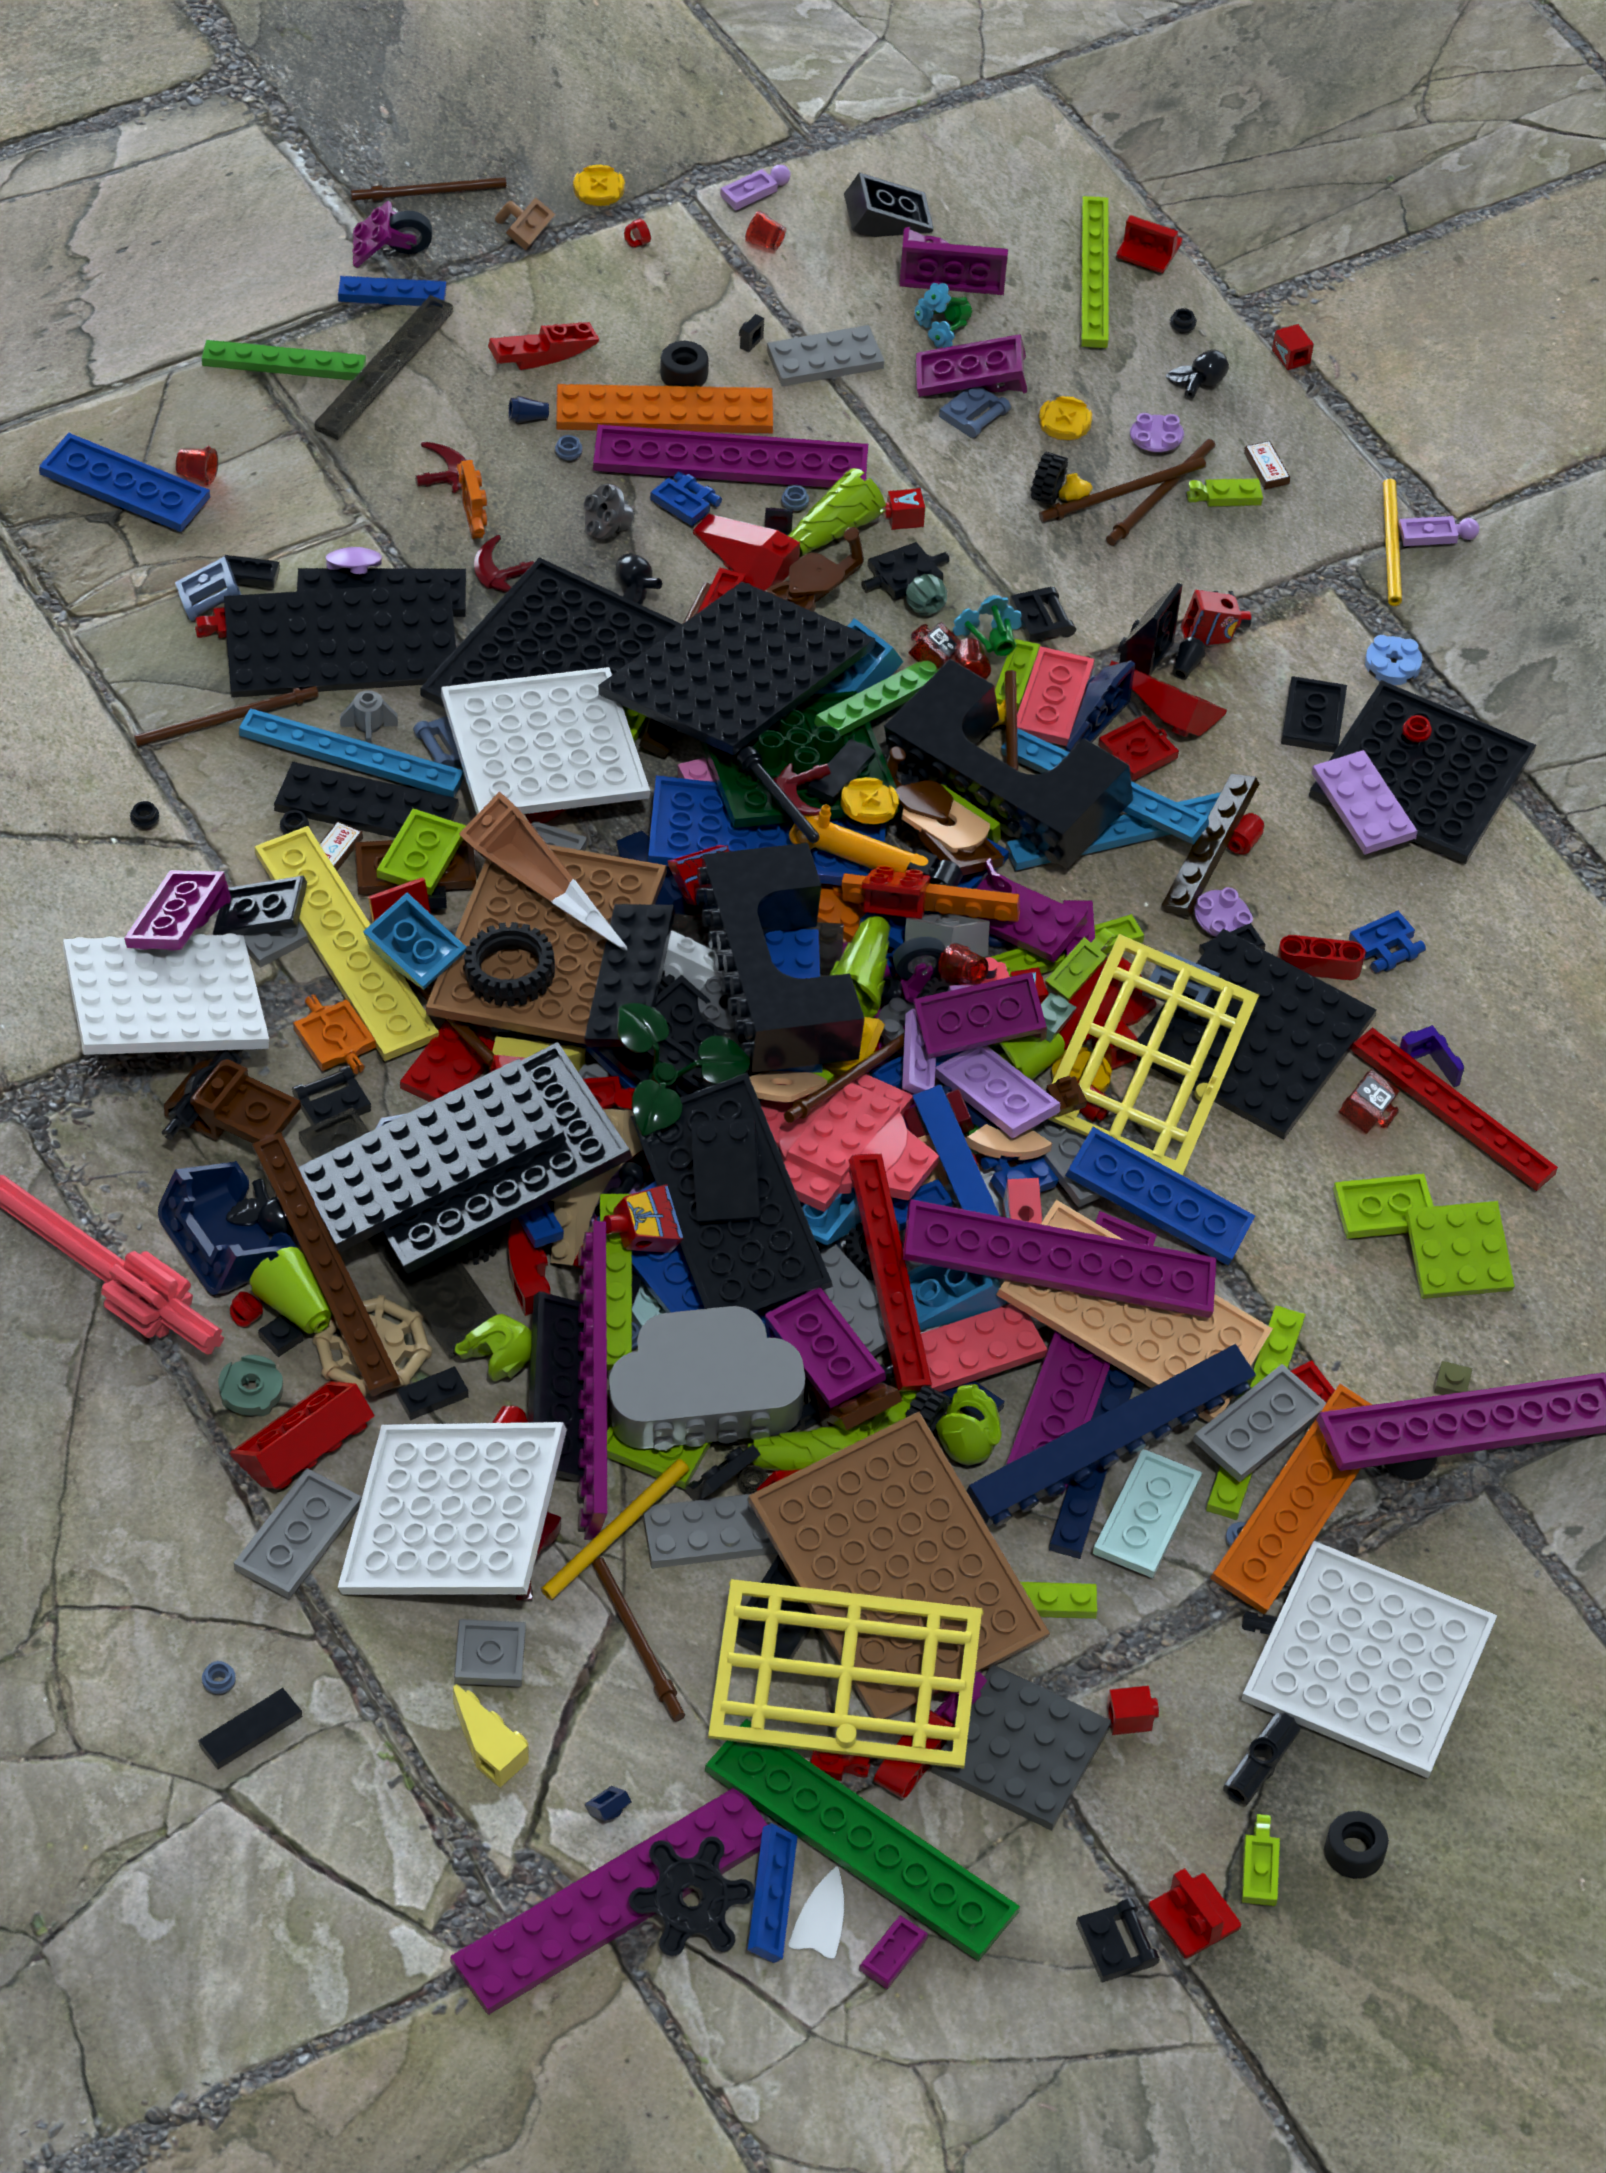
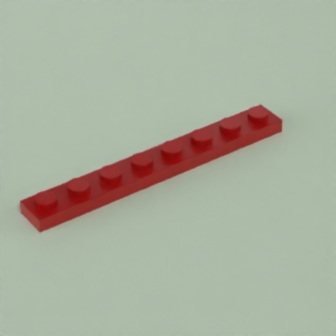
M1373 1027L1353 1043L1352 1051L1534 1190H1539L1556 1175L1558 1167Z
M882 1153L852 1155L849 1159V1165L898 1391L920 1390L925 1385L931 1387L930 1372L905 1260H903V1249Z

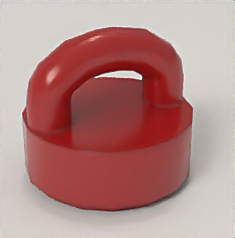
M639 218L625 227L624 238L629 246L638 247L650 243L651 234L645 221ZM631 230L635 238V241H633L631 238Z
M245 1291L239 1292L230 1305V1316L241 1327H248L263 1314L261 1303L253 1295Z

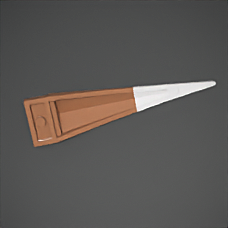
M500 791L459 833L483 858L622 950L627 951V946L530 821Z

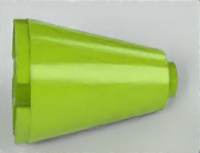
M1058 1033L1051 1042L1046 1039L1040 1041V1038L1025 1036L987 1046L1030 1080H1033L1063 1055L1065 1042Z
M287 1247L276 1251L279 1256L272 1261L268 1257L264 1259L254 1270L249 1280L253 1294L306 1333H320L325 1330L330 1323L331 1311L304 1254L298 1248Z

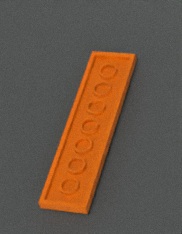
M557 384L556 427L557 430H597L598 425L713 433L773 434V388Z
M1339 1384L1321 1412L1372 1404L1342 1384ZM1317 1418L1210 1577L1211 1580L1262 1614H1266L1361 1469L1339 1471L1317 1423Z

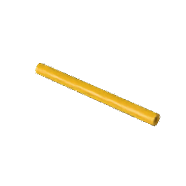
M1386 479L1383 481L1388 603L1391 606H1398L1402 603L1397 485L1394 479Z
M677 1459L541 1588L544 1596L549 1600H553L689 1471L688 1465L683 1460Z

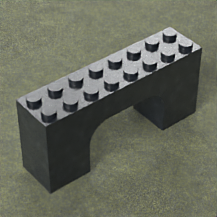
M949 659L884 725L889 755L892 747L902 748L905 751L906 758L900 762L898 769L903 768L908 771V768L912 767L914 775H919L921 781L930 780L945 785L998 821L1001 830L1006 835L1014 836L1018 839L1021 838L1029 849H1037L1052 863H1059L1068 869L1133 801L1129 764L1083 738L1055 768L1048 772L1034 775L1025 774L1014 769L976 746L977 742L999 721L994 684Z
M808 843L703 854L702 867L697 868L700 888L695 889L696 903L703 908L702 923L704 928H709L710 949H715V967L717 971L722 972L723 993H728L729 1014L730 1016L735 1015V1034L737 1038L742 1039L741 1049L750 1059L749 1066L751 1072L859 1060L865 1018L850 973L805 979L788 976L779 971L773 964L764 937L766 933L773 931L817 927L822 885Z

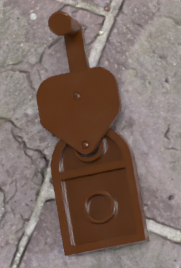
M850 527L844 532V539L849 543L851 554L840 563L836 564L818 553L806 554L790 566L789 581L774 584L765 591L815 612L817 601L862 566L864 555L859 530L855 527Z
M892 747L887 760V766L897 787L895 791L899 796V803L903 806V809L936 819L944 826L955 825L956 823L949 817L954 798L941 784L926 780L902 785L896 779L900 762L906 758V754L902 748ZM924 829L921 832L917 830L920 840L940 861L948 860L957 864L962 871V875L986 870L985 862L987 859H992L994 868L1002 867L1005 857L987 838L980 846H974L972 850L958 849L957 853H952Z

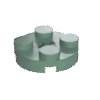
M246 1355L241 1357V1361L234 1364L231 1361L222 1369L219 1375L218 1386L222 1404L226 1409L238 1414L266 1416L282 1397L283 1377L276 1369V1365L270 1359L263 1356ZM249 1381H256L257 1388L246 1389L243 1384L247 1383L249 1385Z

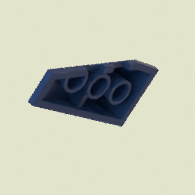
M1127 661L1104 667L1097 676L1093 675L1089 679L1083 702L1066 746V751L1071 752L1083 738L1093 743L1130 702L1135 670L1134 662Z
M641 830L617 840L616 846L619 857L648 862L650 837ZM666 866L667 874L655 905H673L675 910L673 923H676L699 913L700 906L688 905L685 902L669 866Z

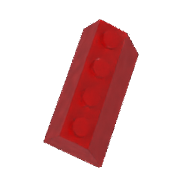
M328 1381L229 1452V1454L261 1487L278 1490L291 1483L293 1480L292 1476L300 1470L305 1471L306 1468L310 1469L318 1462L317 1458L323 1453H330L338 1449L342 1445L341 1440L349 1434L354 1435L367 1427L366 1422L375 1415L356 1383Z

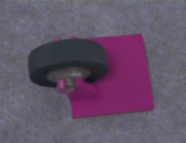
M389 201L381 207L375 208L371 215L363 222H359L353 230V266L358 268L384 245H389L393 250L402 254L422 252L430 245L432 240V226L429 219L416 211H401L398 213L392 211V203Z
M926 936L913 938L901 944L893 953L895 970L900 976L906 1000L914 1003V999H916L929 980L931 981L935 977L939 980L942 977L941 972L948 963V954L944 944L939 939Z

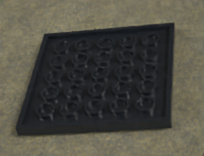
M1381 680L1329 761L1364 750L1416 828V839L1411 841L1466 864L1533 756L1536 744ZM1420 715L1428 719L1432 728L1429 739L1423 742H1414L1405 737L1403 726L1410 717ZM1315 781L1310 788L1309 797L1333 807L1318 782Z
M1222 929L1196 964L1220 973L1219 978L1258 994L1259 997L1214 1102L1284 1140L1350 1052L1353 1043L1361 1037L1375 1018L1377 1009L1237 935ZM1213 989L1205 1005L1214 1009L1221 993ZM1184 992L1182 994L1183 996H1186L1193 1000H1195L1196 998ZM1232 998L1225 1014L1236 1018L1243 1002ZM1164 1005L1138 1037V1043L1147 1046ZM1176 1008L1158 1051L1190 1065L1209 1020L1201 1016L1195 1019L1188 1016L1189 1012ZM1220 1025L1192 1089L1193 1091H1195L1200 1083H1209L1231 1029ZM1137 1055V1061L1140 1062L1142 1057ZM1154 1062L1151 1065L1152 1069L1182 1084L1185 1076Z

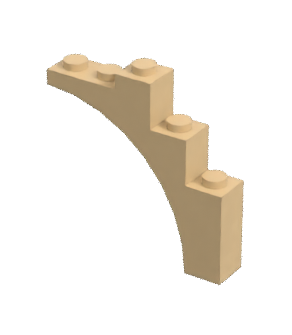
M603 1109L630 1149L632 1157L642 1151L641 1142L631 1119L633 1110ZM624 1163L551 1200L554 1201L553 1213L564 1230L563 1239L552 1242L550 1263L573 1265L579 1248L583 1244L584 1233L588 1232L590 1220L600 1194H602L612 1176Z

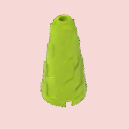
M856 468L847 471L809 510L797 527L787 535L800 542V558L814 549L830 543L834 539L843 537L844 532L848 528H858L861 525H865L877 519L886 511L882 509L886 506L884 497L870 477L865 481L860 478L864 474L863 471Z
M879 916L868 917L861 922L851 943L847 944L840 961H836L829 975L850 973L863 1015L869 1018H873L880 1008L885 984L883 977L888 962L886 956L889 947L890 926L884 918Z
M864 1421L849 1430L832 1426L811 1431L783 1432L776 1436L756 1439L754 1444H748V1447L754 1445L761 1455L751 1463H754L755 1469L771 1471L803 1469L868 1437V1431L865 1430L873 1429L872 1422Z

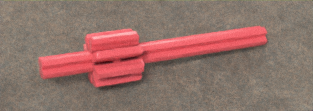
M0 1175V1207L106 1282L103 1284L101 1292L106 1297L104 1301L106 1309L147 1338H151L154 1335L162 1338L169 1334L170 1328L207 1355L212 1354L215 1347L221 1346L224 1337L221 1335L223 1330L189 1307L192 1303L193 1295L188 1292L191 1288V1283L186 1278L147 1251L141 1254L136 1251L130 1252L125 1256L124 1261L4 1175Z

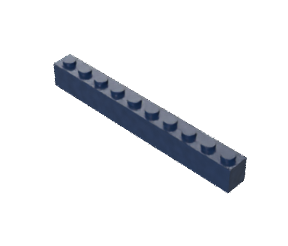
M1234 1344L973 1482L966 1491L987 1527L992 1524L998 1527L1012 1518L1011 1514L1020 1509L1022 1512H1026L1034 1508L1042 1497L1046 1495L1050 1498L1057 1496L1066 1489L1065 1485L1075 1480L1076 1483L1085 1481L1093 1474L1092 1471L1100 1466L1103 1469H1107L1119 1461V1456L1127 1452L1130 1455L1139 1452L1146 1446L1145 1442L1153 1438L1156 1441L1165 1438L1173 1431V1427L1179 1424L1185 1427L1198 1419V1414L1205 1410H1208L1209 1413L1214 1412L1225 1404L1224 1400L1231 1396H1234L1235 1399L1240 1398L1251 1389L1250 1385L1256 1377V1373L1238 1346Z

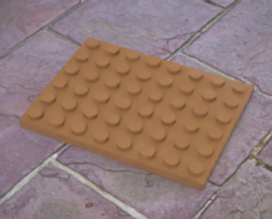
M548 845L609 924L611 923L615 904L655 905L667 874L666 865ZM485 860L455 937L467 947V945L470 946V940L473 937L477 938L478 932L483 930L487 933V927L492 925L495 929H499V923H506V927H511V922H518L519 928L523 924L530 925L531 930L537 928L540 930L541 935L545 934L548 937V942H551L555 958L553 982L550 987H547V991L543 995L538 993V999L532 1001L527 997V1004L520 1005L519 1000L514 1001L515 1006H508L507 1001H504L502 1006L495 1005L494 999L491 1003L484 1001L483 996L481 998L477 997L475 991H472L469 987L465 973L464 953L438 976L426 1004V1015L586 1044L584 1038L607 939L505 871ZM504 949L492 953L484 959L480 968L491 977L517 979L535 970L539 960L527 951Z
M920 1412L904 1418L748 1496L749 1504L797 1587L982 1608L983 1615L981 1616L975 1672H982L1049 1637V1630ZM807 1603L812 1614L847 1618L848 1608ZM861 1609L860 1620L920 1627L927 1626V1617ZM941 1619L940 1629L966 1632L967 1622ZM821 1629L841 1663L845 1631ZM858 1633L854 1667L921 1675L925 1641ZM938 1642L934 1676L961 1679L965 1645ZM852 1680L853 1686L872 1718L889 1720L917 1705L919 1688ZM932 1690V1697L943 1691Z

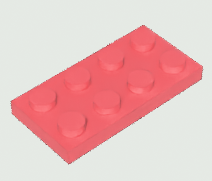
M1040 646L1017 714V728L1046 742L1067 746L1086 692V685L1090 679L1095 659Z
M1012 1304L921 1333L932 1382L931 1388L939 1392L1043 1358L1048 1350L1029 1314Z

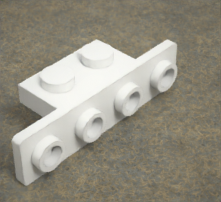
M671 930L663 967L665 977L671 974L676 980L680 975H683L698 990H701L710 977L722 976V972L717 971L715 967V950Z

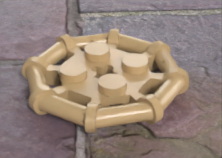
M378 1295V1298L362 1301L367 1312L375 1311V1316L370 1314L369 1316L401 1385L394 1388L409 1385L410 1380L423 1362L432 1355V1347L428 1344L422 1324L423 1316L418 1311L412 1312L386 1299L385 1295ZM384 1312L402 1320V1322L396 1325L384 1319ZM331 1316L328 1327L320 1333H315L313 1337V1343L317 1346L323 1368L321 1374L326 1380L332 1379L336 1382L356 1383L363 1396L366 1397L369 1391L362 1377L359 1379L345 1372L350 1370L360 1375L343 1337L333 1336L338 1326L333 1316ZM412 1332L415 1344L406 1345L404 1335ZM331 1350H340L343 1358L334 1361ZM405 1357L410 1358L403 1369L398 1367Z

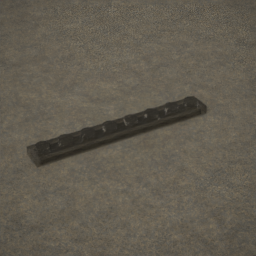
M430 295L314 422L315 431L338 440L453 313V304Z

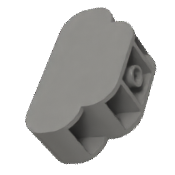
M729 1306L656 1315L650 1318L640 1329L637 1339V1351L621 1357L614 1364L610 1372L609 1399L613 1431L628 1446L638 1449L655 1448L656 1450H667L677 1445L698 1447L705 1444V1442L715 1441L732 1443L737 1439L744 1438L756 1440L787 1432L799 1422L803 1412L805 1372L802 1357L798 1350L789 1342L779 1338H767L765 1326L759 1316L743 1307Z

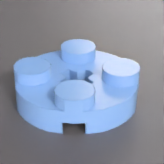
M1376 636L1374 642L1369 645L1365 657V667L1368 672L1371 670L1376 674L1375 679L1378 681L1383 680L1392 685H1402L1407 683V679L1413 676L1416 678L1422 664V655L1418 650V643L1413 639L1395 636ZM1390 658L1397 659L1396 663H1392Z

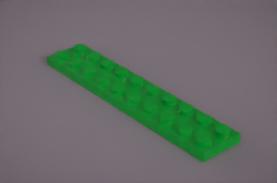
M746 1718L739 1727L751 1728V1721ZM726 1741L705 1764V1772L729 1789L734 1788L739 1791L755 1807L977 1961L981 1960L1019 1913L1020 1906L790 1748Z

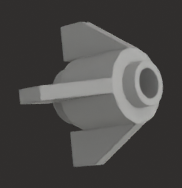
M374 691L358 693L340 714V727H355L356 724L361 731L366 733V742L371 744L372 733L377 731L382 723L384 726H398V714L382 699L380 694Z

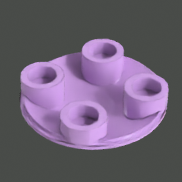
M1141 413L1137 416L1136 422L1130 429V437L1138 447L1144 450L1164 452L1180 445L1184 438V430L1179 424V417L1174 414L1164 416Z
M363 547L341 548L326 555L328 569L350 568L351 573L354 574L366 573L367 567L379 566L382 560L380 553Z
M1226 887L1223 890L1205 892L1199 896L1194 907L1195 917L1199 925L1215 937H1217L1222 929L1231 932L1251 923L1253 916L1244 901L1238 897V892L1230 887Z

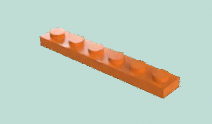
M844 873L842 879L843 901L856 904L864 903L865 889H862V882L867 876ZM929 883L926 887L925 911L1018 922L1020 900L1019 894Z

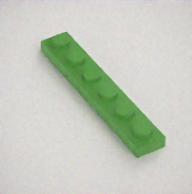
M206 340L202 355V366L362 381L366 366V355Z
M925 658L817 714L814 724L817 727L823 725L832 726L839 731L840 736H843L909 701L939 668Z

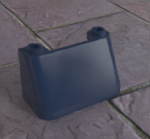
M237 1161L175 1169L158 1206V1217L161 1225L205 1289L212 1295L224 1294L248 1283L254 1270L264 1259L268 1257L272 1261L279 1256L276 1251L287 1247L298 1248L287 1233L274 1234L270 1239L259 1223L251 1226H239L227 1221V1213L231 1211L233 1206H236L238 1201H242L245 1198L249 1188V1179Z

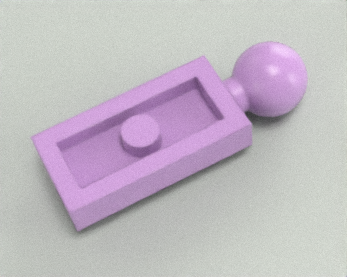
M784 165L774 166L770 174L761 169L722 187L720 196L734 210H738L776 192L778 185L781 186L788 183L791 176L790 170Z
M1453 516L1400 519L1398 525L1403 546L1457 543L1459 535L1465 540H1471L1479 533V524L1476 520L1465 518L1459 524H1455Z

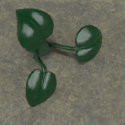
M640 1003L623 1004L618 1008L617 1032L624 1047L635 1053H646L651 1047L654 1050L652 1062L654 1069L647 1080L638 1084L632 1096L634 1120L643 1137L665 1129L679 1119L682 1113L681 1099L674 1090L670 1089L676 1079H680L682 1075L692 1069L702 1066V1078L706 1082L715 1085L744 1074L750 1065L748 1055L734 1041L724 1036H711L705 1039L699 1046L698 1055L700 1060L694 1061L683 1069L676 1071L675 1067L670 1063L659 1062L660 1048L657 1043L664 1041L669 1035L668 1024L664 1016L656 1009Z

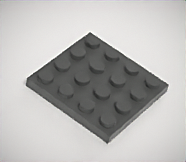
M993 1665L984 1676L987 1682L980 1690V1698L971 1705L964 1768L932 1765L931 1773L1052 1831L1109 1731L1112 1720ZM947 1740L941 1750L952 1752L954 1741Z

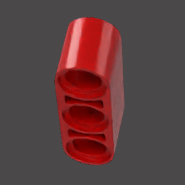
M1287 935L1280 941L1277 957L1314 977L1354 980L1361 974L1365 949L1361 944L1354 941Z
M930 1710L928 1724L955 1727V1724ZM903 1735L896 1745L912 1747L913 1736ZM927 1738L926 1749L941 1750L947 1740ZM884 1759L875 1774L874 1782L899 1798L905 1799L931 1764Z

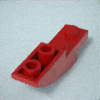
M590 322L541 326L539 334L490 338L488 348L497 364L516 362L518 368L524 370L549 365L573 357L598 344L599 337Z
M516 1218L511 1221L509 1229V1270L518 1304L524 1315L528 1316L533 1314V1296L537 1292L541 1291L551 1294L550 1285L545 1277V1266L548 1265V1260L542 1248H534Z

